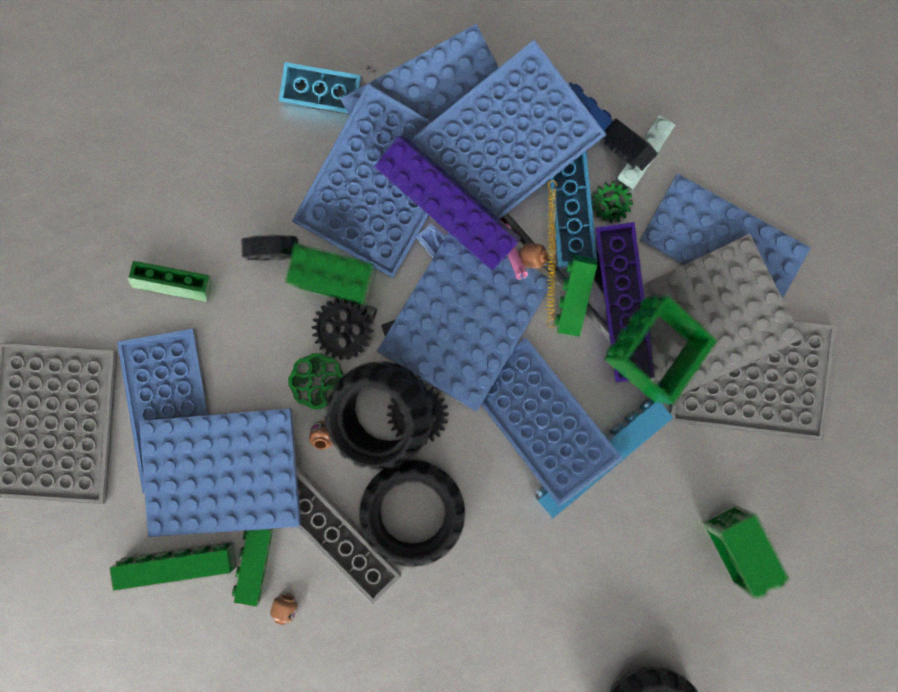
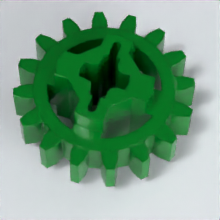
M614 181L611 182V185L604 182L603 188L597 186L598 192H593L595 198L591 199V202L596 205L592 206V211H597L596 217L602 215L603 222L607 218L610 223L613 222V219L620 222L621 216L626 218V212H631L629 206L633 205V200H630L632 193H627L628 187L622 188L621 182L618 185H615ZM620 194L623 195L625 203L619 198ZM599 201L601 204H604V210L600 207Z

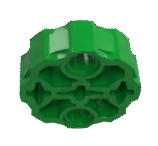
M311 353V355L300 358L295 362L291 375L288 378V385L294 395L293 398L300 405L303 404L316 410L323 409L328 401L327 391L334 388L337 382L344 376L341 364L335 358L322 353ZM303 362L309 366L306 373H302L299 370V366ZM321 362L322 370L317 374L316 372L320 369ZM326 362L329 364H335L333 368L335 369L336 373L333 371H327L328 366ZM324 374L320 380L321 385L313 386L315 383L314 377L319 378ZM329 376H336V379L330 378L327 382H325V380ZM308 380L310 381L305 387L299 386V384H305ZM318 388L319 390L315 393L314 400L313 392ZM299 390L303 392L307 391L308 393L306 394V396L308 397V399H301L300 397L302 394Z

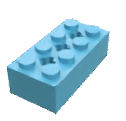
M284 62L279 101L348 114L340 99L361 88L363 77L357 74ZM303 81H305L304 83L306 84V88H303V90L301 91V88H299L298 85L302 84ZM324 84L325 91L319 94L320 92L317 91V88ZM342 87L345 93L338 97L339 95L336 94V90L339 91Z

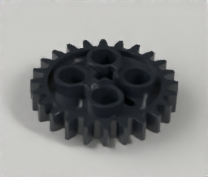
M336 298L334 299V304L331 301H327V306H320L323 312L316 311L319 318H314L313 321L317 325L311 327L316 330V333L312 334V336L318 337L314 343H321L319 350L326 349L325 355L332 353V358H336L338 355L339 360H343L344 356L349 360L351 359V354L357 357L358 352L363 353L364 348L362 346H369L366 340L372 339L368 334L374 331L369 328V325L373 324V322L367 321L370 314L364 315L366 308L359 309V303L353 305V300H349L347 303L346 298H342L341 302ZM341 310L347 315L345 321L340 318ZM328 323L333 327L332 333L326 330ZM344 325V326H345L344 332H341V331H340L341 328H342L341 326ZM353 325L358 326V328H359V334H358V335H356V334L353 333V331H352ZM340 337L345 340V347L339 345Z
M425 384L424 388L427 394L431 395L433 402L431 410H433L436 416V421L433 422L428 437L433 442L435 440L434 435L440 437L439 430H445L442 424L448 423V420L444 417L449 416V412L444 411V409L448 408V405H442L445 397L438 398L440 391L434 394V387L427 390V384ZM391 398L390 401L394 405L387 406L388 409L392 410V412L386 414V416L392 417L388 424H394L391 431H398L396 437L403 436L405 430L403 420L405 418L400 412L399 403L394 398Z

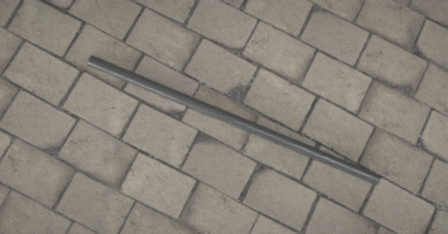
M509 213L501 218L505 224L510 225L511 230L520 237V241L524 245L535 243ZM548 261L545 262V265L543 266L546 270H547V269H550V268H555V267L547 266V265H552V264H553V263H548ZM556 267L552 269L556 271L554 272L556 275L552 277H555V280L563 287L566 277ZM588 303L586 315L610 340L608 324Z

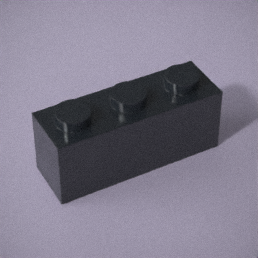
M617 118L604 130L606 135L603 137L605 140L603 144L610 151L615 149L614 153L620 159L626 158L625 162L633 169L637 167L643 171L658 155V152L650 143Z

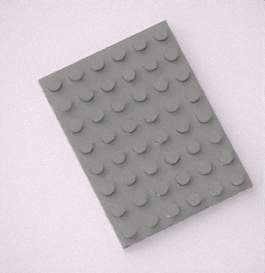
M750 234L643 284L645 298L648 296H669L718 340L681 394L802 339ZM659 316L649 328L655 378L650 379L656 385H658L688 342Z
M794 321L802 339L681 394L674 405L671 404L670 414L673 419L670 422L823 440L836 326Z
M0 343L1 498L92 504L105 503L116 351Z

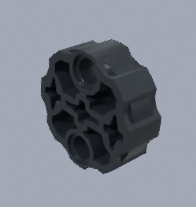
M284 235L242 238V259L256 261L289 260L292 257L295 244H298V238L296 236Z

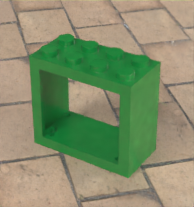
M295 244L285 283L294 288L340 300L346 298V301L353 300V303L368 306L377 269L373 263Z
M648 296L641 302L638 312L631 316L628 326L619 333L615 344L609 347L604 359L653 402L674 405L718 340L669 296ZM659 316L688 342L658 385H656L633 365L628 358Z
M736 505L703 522L733 583L752 598H762L767 595V591L773 588L779 589L785 585V582L790 580L756 514Z

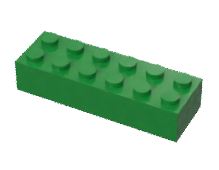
M228 542L216 544L212 548H209V545L198 546L197 549L190 551V548H183L172 554L171 551H163L154 556L151 553L143 554L133 559V556L124 557L121 560L115 561L116 564L110 567L112 589L116 591L229 574L237 567L234 544L228 545Z

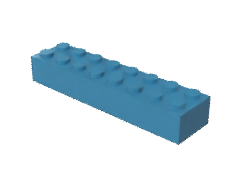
M585 151L549 180V187L557 190L554 191L557 194L552 195L557 198L551 200L557 201L553 203L556 206L552 208H557L552 210L557 213L552 215H556L554 217L556 221L553 222L557 223L553 226H556L554 228L556 230L554 237H556L555 247L558 268L567 267L568 261L573 259V254L597 259L588 162Z
M646 399L639 405L640 409L637 412H630L625 417V422L622 424L618 423L610 429L611 433L606 438L622 459L559 507L544 486L536 491V499L552 518L556 517L673 419L662 403Z

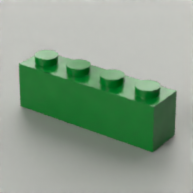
M573 254L572 261H568L566 272H569L568 279H564L562 290H565L564 297L560 296L558 308H561V311L555 317L554 325L557 326V333L580 337L597 268V259Z
M138 261L132 262L128 276L132 288L207 302L211 289L210 275Z
M274 528L244 530L243 540H245V545L241 547L239 558L242 561L241 566L237 567L235 575L238 578L237 585H234L232 597H235L234 603L254 607L259 605Z

